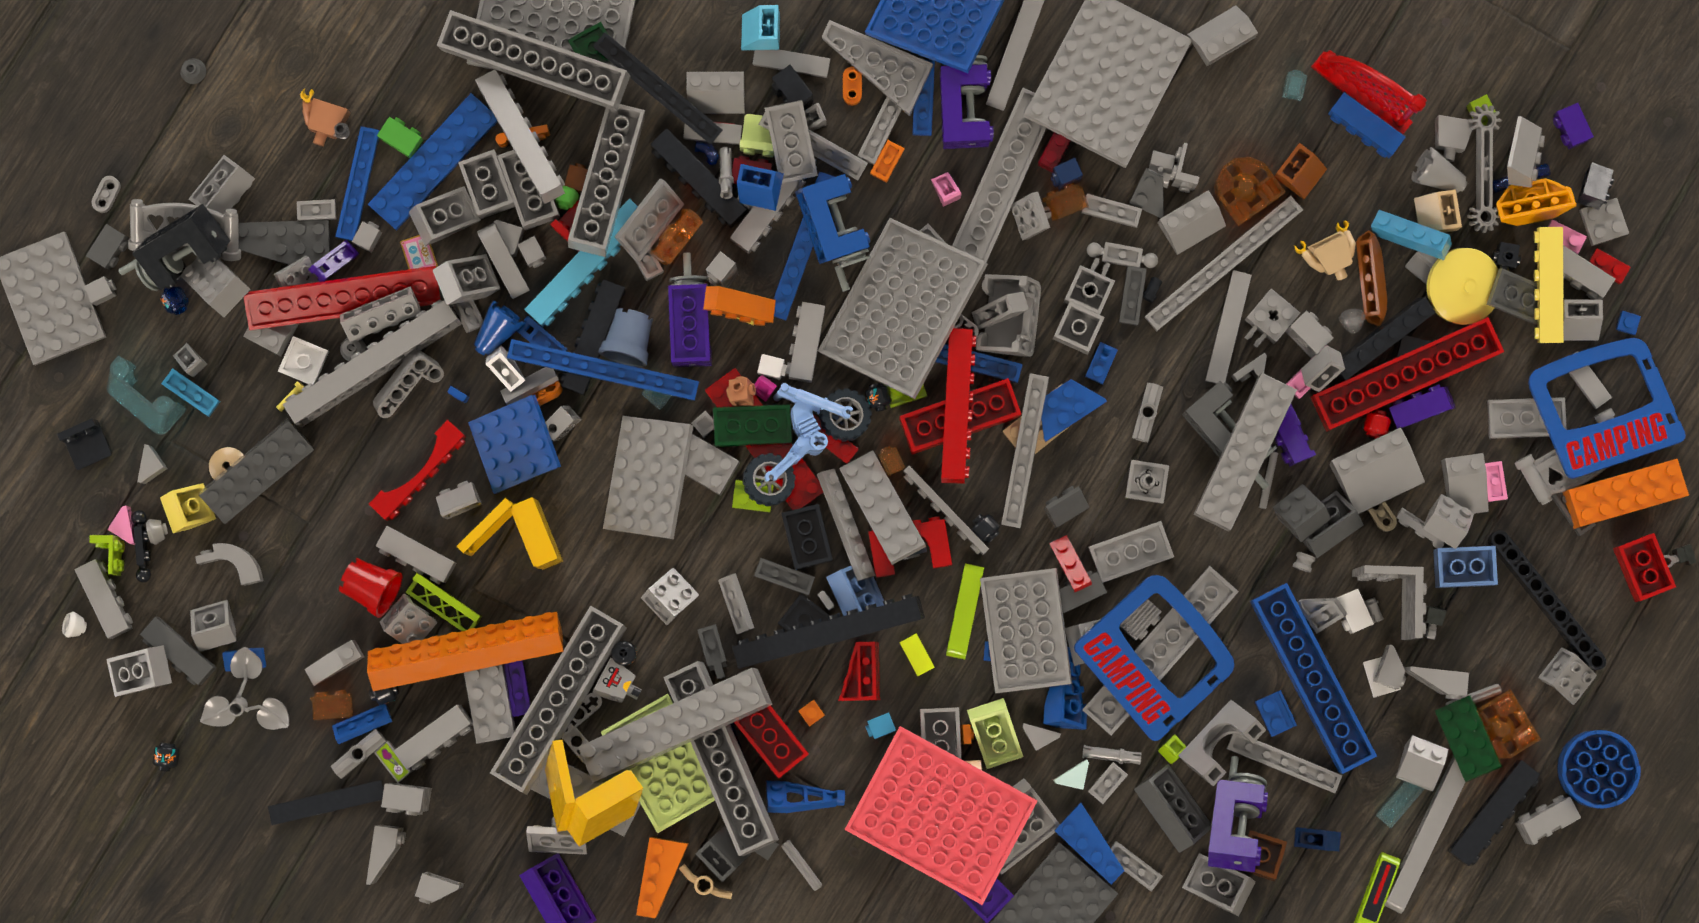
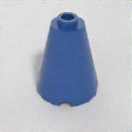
M496 301L490 304L474 342L475 350L482 355H490L524 324L523 321L519 322L520 317L506 306L498 307L499 302Z

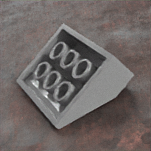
M1401 427L1331 460L1330 467L1348 502L1357 510L1358 514L1425 483L1411 446Z
M1024 778L1013 787L1038 800L1002 867L1001 875L1055 833L1054 830L1060 825Z

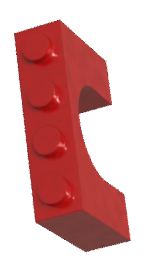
M940 516L928 518L929 522L921 523V520H914L913 523L920 536L929 546L933 569L952 566L945 519L940 520ZM873 530L869 531L876 578L895 575L894 565L889 561Z

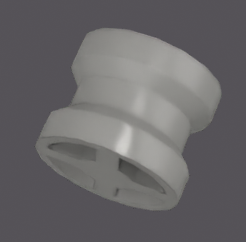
M1297 552V560L1293 563V567L1311 573V564L1315 562L1316 558L1302 552Z

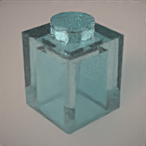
M1299 70L1289 71L1286 75L1282 97L1301 101L1304 95L1307 75Z

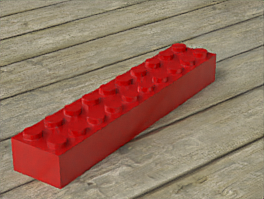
M1489 317L1314 394L1310 398L1327 432L1500 355L1504 350Z

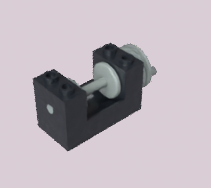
M201 204L145 238L132 253L136 259L120 268L119 273L125 275L135 269L141 282L147 288L154 291L162 290L165 287L170 289L177 284V280L181 278L180 275L187 267L182 261L184 256L193 252L203 264L209 261L213 263L221 257L220 254L227 250L226 246L231 240L204 204ZM188 243V246L184 247L178 252L176 251V249Z

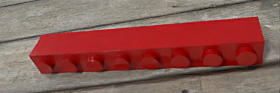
M953 328L949 335L941 483L965 484V478H969V466H966V459H970V448L967 447V440H971V429H968V421L972 422V410H969V403H973V391H970V384H974V373H971V365L975 366V354H972V347H976V335H973V329Z

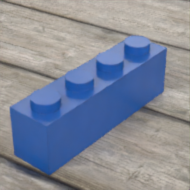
M1345 92L1328 113L1333 122L1344 125L1347 132L1352 135H1358L1362 138L1361 141L1365 145L1373 146L1377 149L1376 152L1384 158H1390L1405 139L1403 134Z

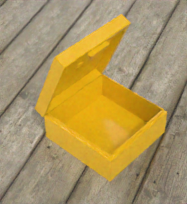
M533 497L517 504L505 498L457 545L464 554L472 556L513 516L533 567L544 570L563 562L540 503Z
M563 740L552 741L545 774L557 832L568 830L580 847L634 816L643 787L631 770L620 773L575 799Z

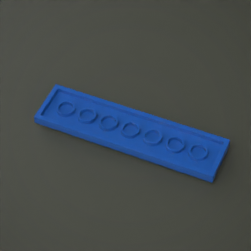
M470 93L368 205L397 231L410 217L409 211L415 205L424 202L459 164L458 162L462 161L498 122L494 114Z

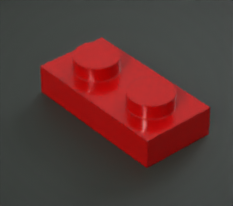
M1598 248L1595 249L1589 260L1590 263L1614 277V282L1618 284L1623 282L1630 269V266Z

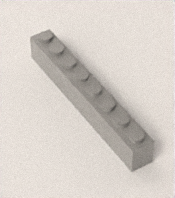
M493 70L475 79L479 90L544 204L565 194L562 187L565 185L560 175L556 176L554 173L557 171L552 160L548 162L546 159L548 154L544 146L540 147L538 145L540 140L535 131H530L529 128L532 126L528 118L522 117L521 114L524 112L520 104L514 103L513 100L516 98L512 90L506 89L505 85H507L504 76L502 74L498 75L497 71Z

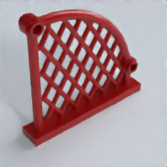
M1331 50L1328 52L1323 51L1311 66V68L1340 91L1345 92L1401 134H1404L1413 123L1409 118L1414 113L1421 112L1426 106L1427 100L1422 95L1417 94L1413 96L1406 89L1377 70L1357 60L1336 55Z

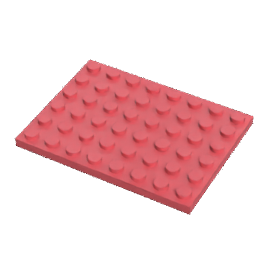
M900 726L845 830L983 905L1038 800Z

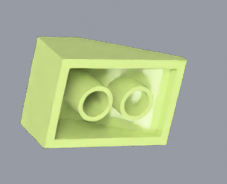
M1004 698L967 710L987 769L1023 757Z

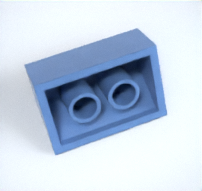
M852 566L841 569L826 577L843 616L847 615L846 611L858 609V612L864 611V606L876 603L877 607L884 605V599L874 577L857 581Z

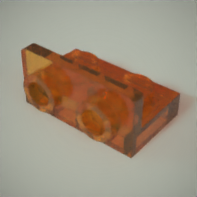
M1068 184L1063 187L1064 190L1057 192V190L1051 191L1046 194L1047 197L1042 199L1043 203H1046L1047 207L1050 208L1049 212H1051L1053 221L1089 207L1081 185Z
M346 690L334 691V695H327V692L315 693V697H310L313 706V720L353 717L352 694H346Z

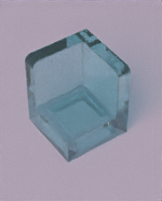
M644 390L641 393L658 410H661L671 398V395Z

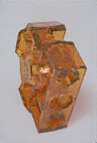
M1252 157L1234 158L1222 167L1214 184L1216 197L1223 203L1226 211L1238 227L1286 193L1267 165ZM1232 164L1239 173L1234 177L1226 169ZM1263 168L1267 172L1268 177L1259 183L1254 174ZM1235 180L1239 181L1238 187L1234 188ZM1231 191L1235 195L1236 200L1228 204L1223 196ZM1259 194L1262 200L1250 208L1248 203L1252 202Z
M690 208L681 210L682 215L675 223L668 225L659 236V244L656 248L649 250L651 256L666 266L672 263L703 223L701 218Z
M1511 689L1477 708L1498 758H1512L1541 740ZM1488 706L1491 707L1495 714L1489 719L1483 711ZM1512 712L1520 724L1517 728H1515L1513 721L1507 716ZM1500 718L1504 719V720L1506 721V723H1505V722H1501V721H1500ZM1496 736L1502 737V741L1495 740ZM1510 740L1516 748V751L1509 754L1504 746Z

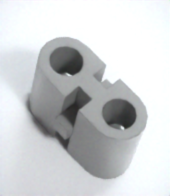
M1153 150L1148 169L1163 176V187L1167 188L1175 156Z

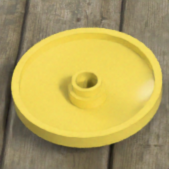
M1472 248L1453 249L1448 251L1444 260L1437 259L1427 279V296L1435 312L1448 322L1462 325L1473 324L1486 318L1494 309L1486 304L1498 273L1496 264L1488 255Z

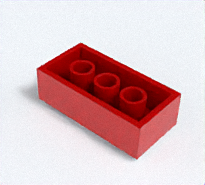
M772 706L734 722L778 778L809 755Z

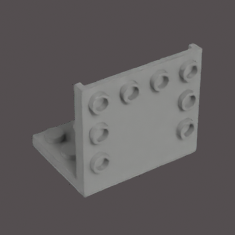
M1364 565L1352 569V577H1357V581H1369L1377 578L1379 582H1388L1401 578V640L1423 638V634H1426V623H1423V615L1426 614V603H1423V595H1426L1427 591L1426 583H1423L1424 567Z

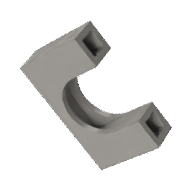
M1230 700L1178 756L1187 766L1214 786L1226 773L1212 758L1213 749L1217 742L1226 735L1238 733L1254 744L1266 729L1255 717Z

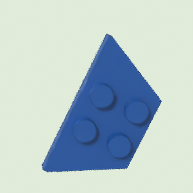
M1070 379L1046 395L1041 419L1044 441L1047 442L1106 403L1107 400Z

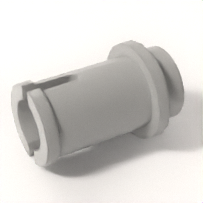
M1375 598L1364 601L1373 623L1384 619L1377 604L1379 603L1378 600L1376 601Z

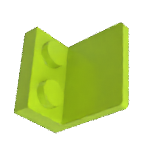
M90 535L89 543L96 544L95 547L109 549L108 574L121 576V571H124V560H122V552L125 550L124 541L114 535Z

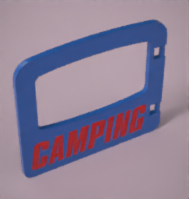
M1629 338L1569 355L1536 369L1529 377L1528 385L1563 470L1566 476L1571 479L1679 444L1685 439V431L1676 415V410L1660 373L1653 362L1650 350L1646 343L1640 339ZM1623 356H1633L1652 396V402L1632 412L1604 422L1566 430L1548 392L1547 383L1562 375L1592 364ZM1643 360H1648L1651 369L1646 370ZM1671 413L1674 420L1673 424H1669L1666 414Z
M1152 575L1146 578L1074 645V650L1143 732L1154 741L1160 740L1176 723L1180 722L1221 682L1227 679L1234 668L1232 655L1211 626L1171 582L1160 575ZM1154 593H1158L1179 613L1200 638L1216 662L1215 667L1181 698H1177L1150 671L1119 629L1120 624ZM1215 675L1218 679L1209 686L1207 681ZM1171 715L1174 720L1166 726L1163 721Z

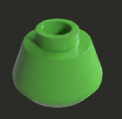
M562 186L565 194L555 198V203L558 204L559 208L568 210L578 201L579 194L573 188Z

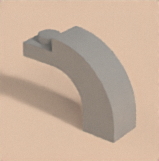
M225 543L212 544L214 552L212 550H205L200 552L201 555L195 556L197 564L200 565L219 560L230 561L238 570L241 585L246 586L264 581L260 566L255 558L238 546Z

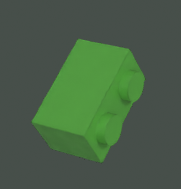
M389 117L377 137L408 158H411L424 141L420 136L421 133L413 127L411 129L404 126L406 123L399 118L392 119Z

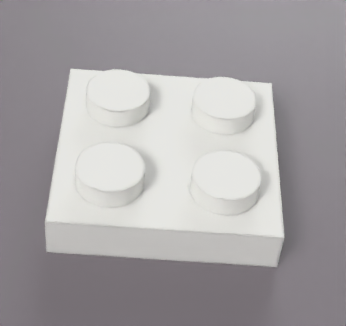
M293 336L278 372L313 385L319 377L329 351Z

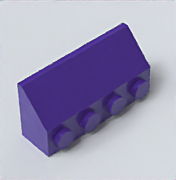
M559 853L519 875L546 923H593L596 921L594 914Z

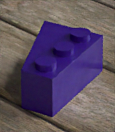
M1436 385L1429 388L1430 392L1426 394L1418 392L1411 395L1412 399L1408 401L1400 399L1393 402L1394 406L1389 409L1397 429L1455 409L1456 406L1449 388Z
M1291 404L1274 438L1277 446H1281L1283 450L1281 456L1284 463H1288L1289 467L1316 455L1315 451L1309 448L1307 443L1309 439L1306 434H1303L1300 426L1301 423Z

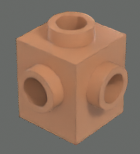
M744 376L729 380V387H727L729 402L734 407L754 406L753 395L756 394L754 383Z

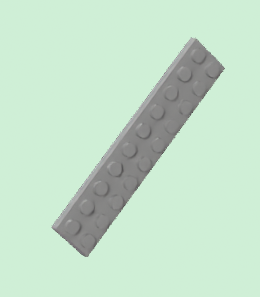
M1022 88L952 245L987 262L1046 130V127L1024 117V113L1035 95L1034 92Z
M1209 566L1184 596L1210 625L1239 591ZM1172 607L1134 651L1150 671L1161 680L1196 641L1198 636ZM1104 685L1082 709L1110 736L1129 716Z

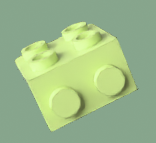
M746 114L744 117L742 140H740V151L747 155L758 153L764 157L775 156L769 130L758 125L763 116Z

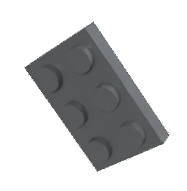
M1499 269L1486 305L1537 325V320L1534 319V309L1537 308V301L1534 300V289H1537V283L1505 269Z

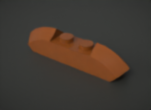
M1368 230L1359 236L1356 241L1364 317L1368 323L1380 326L1387 311L1384 264L1378 239L1373 232Z

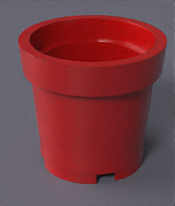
M356 558L357 562H351L341 578L344 584L343 587L339 585V592L363 605L369 613L380 618L389 610L398 595L402 584V573L392 569L386 570Z

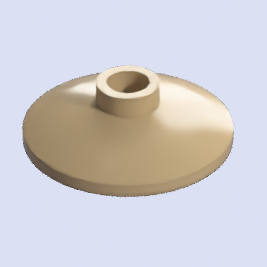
M231 447L217 450L209 462V472L212 478H217L226 470L224 469L226 462H229L231 466L243 456V453Z

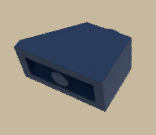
M1296 827L1294 847L1339 851L1341 832Z

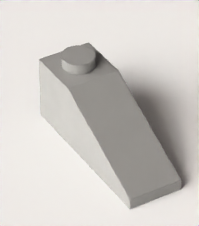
M1024 292L1004 295L973 311L972 315L975 325L978 327V330L1018 316L1028 311L1029 308Z
M350 640L307 667L305 671L315 686L364 658V655L357 642Z

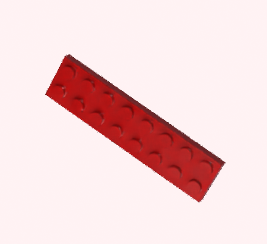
M736 368L705 389V392L716 407H734L729 402L727 387H729V380L741 376ZM753 395L754 406H763L757 396ZM749 445L746 448L754 458L761 454L773 453V455H780L784 459L793 445ZM802 458L797 464L792 465L795 475V486L792 493L785 500L792 510L805 507L824 493L820 482ZM765 466L767 472L771 471L773 468L770 466ZM783 478L775 481L781 487L783 484Z

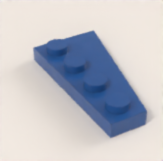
M1082 803L1054 830L1111 885L1125 871Z

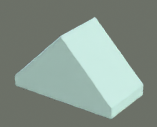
M1085 759L1053 781L1056 784L1083 790L1089 765L1088 760Z

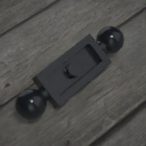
M136 510L131 515V521L136 525L134 527L136 563L139 566L136 578L139 582L145 583L151 578V571L147 568L149 566L148 561H151V552L147 549L149 537L146 527H143L147 516L142 510Z

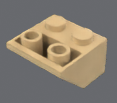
M1456 189L1414 198L1418 224L1443 233L1458 231L1462 227Z

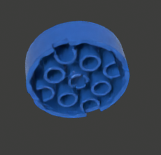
M1591 730L1580 733L1569 740L1560 753L1557 767L1560 784L1568 796L1581 805L1591 808H1610L1619 805L1634 793L1639 783L1641 768L1637 753L1624 737L1614 732ZM1598 764H1601L1603 767L1600 775L1596 772Z

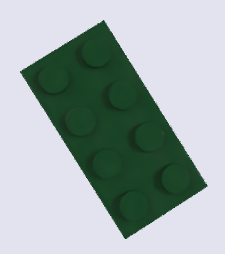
M790 405L713 408L715 447L792 443Z
M1471 695L1435 710L1465 782H1469L1502 767Z

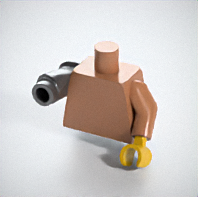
M304 88L300 94L303 99V115L308 129L316 133L313 143L324 147L327 137L332 139L348 138L350 132L345 123L350 116L349 110L315 98L311 100L314 91L311 89L309 92L310 96L305 94Z

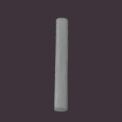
M1272 452L1269 457L1265 476L1269 486L1262 490L1259 508L1262 509L1267 508L1278 457L1277 452Z

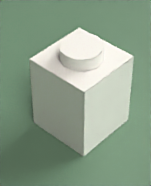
M762 354L757 373L758 375L780 380L781 376L786 374L787 365L784 364V359Z

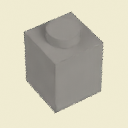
M362 221L352 242L372 253L382 232L378 229V225L370 221L368 224Z
M535 236L518 244L529 267L533 266L536 268L544 264L543 261L546 260V257Z
M104 276L83 286L91 303L95 306L117 296L114 291L117 289L112 279L109 280Z

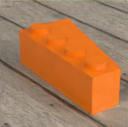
M655 837L649 838L636 915L650 918L658 916L689 843Z

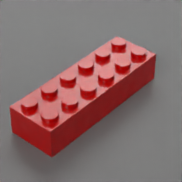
M1009 378L973 390V403H969V410H972V422L968 421V429H971V434L1021 416V411ZM946 400L899 417L912 455L943 444Z

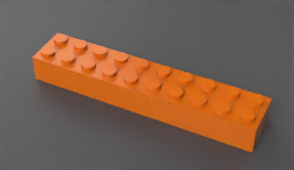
M547 612L543 615L527 616L519 620H508L504 623L489 624L485 627L470 628L466 631L451 632L447 635L432 636L423 640H413L408 643L394 644L389 647L368 651L367 673L372 690L377 691L564 652L562 628L558 613Z

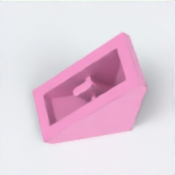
M948 172L931 179L943 207L961 199V192Z
M122 506L107 530L129 544L135 545V526L131 521V507Z

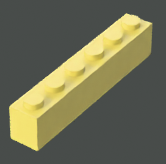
M1538 227L1537 231H1534V243H1537V251H1534V262H1537V270H1534V281H1537V289H1534V300L1537 301V308L1534 309V319L1537 320V328H1534V338L1538 339V343H1564L1563 227Z

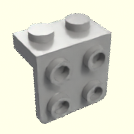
M1184 143L1176 151L1174 162H1177V165H1174L1170 180H1172L1171 186L1179 188L1181 192L1190 193L1198 185L1199 177L1181 172L1188 145Z

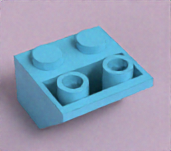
M759 5L742 14L741 50H779L780 12L778 5Z

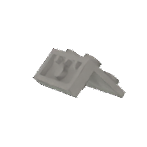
M672 568L648 588L641 599L666 625H669L699 594L675 568Z
M404 593L382 618L380 624L384 632L403 644L413 640H423L437 624V621L415 606L411 598Z
M1561 647L1538 678L1542 682L1554 687L1574 705L1597 675L1576 654Z

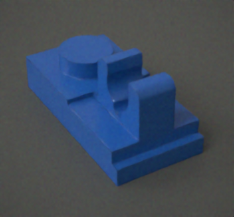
M1100 342L1085 377L1103 385L1118 349Z

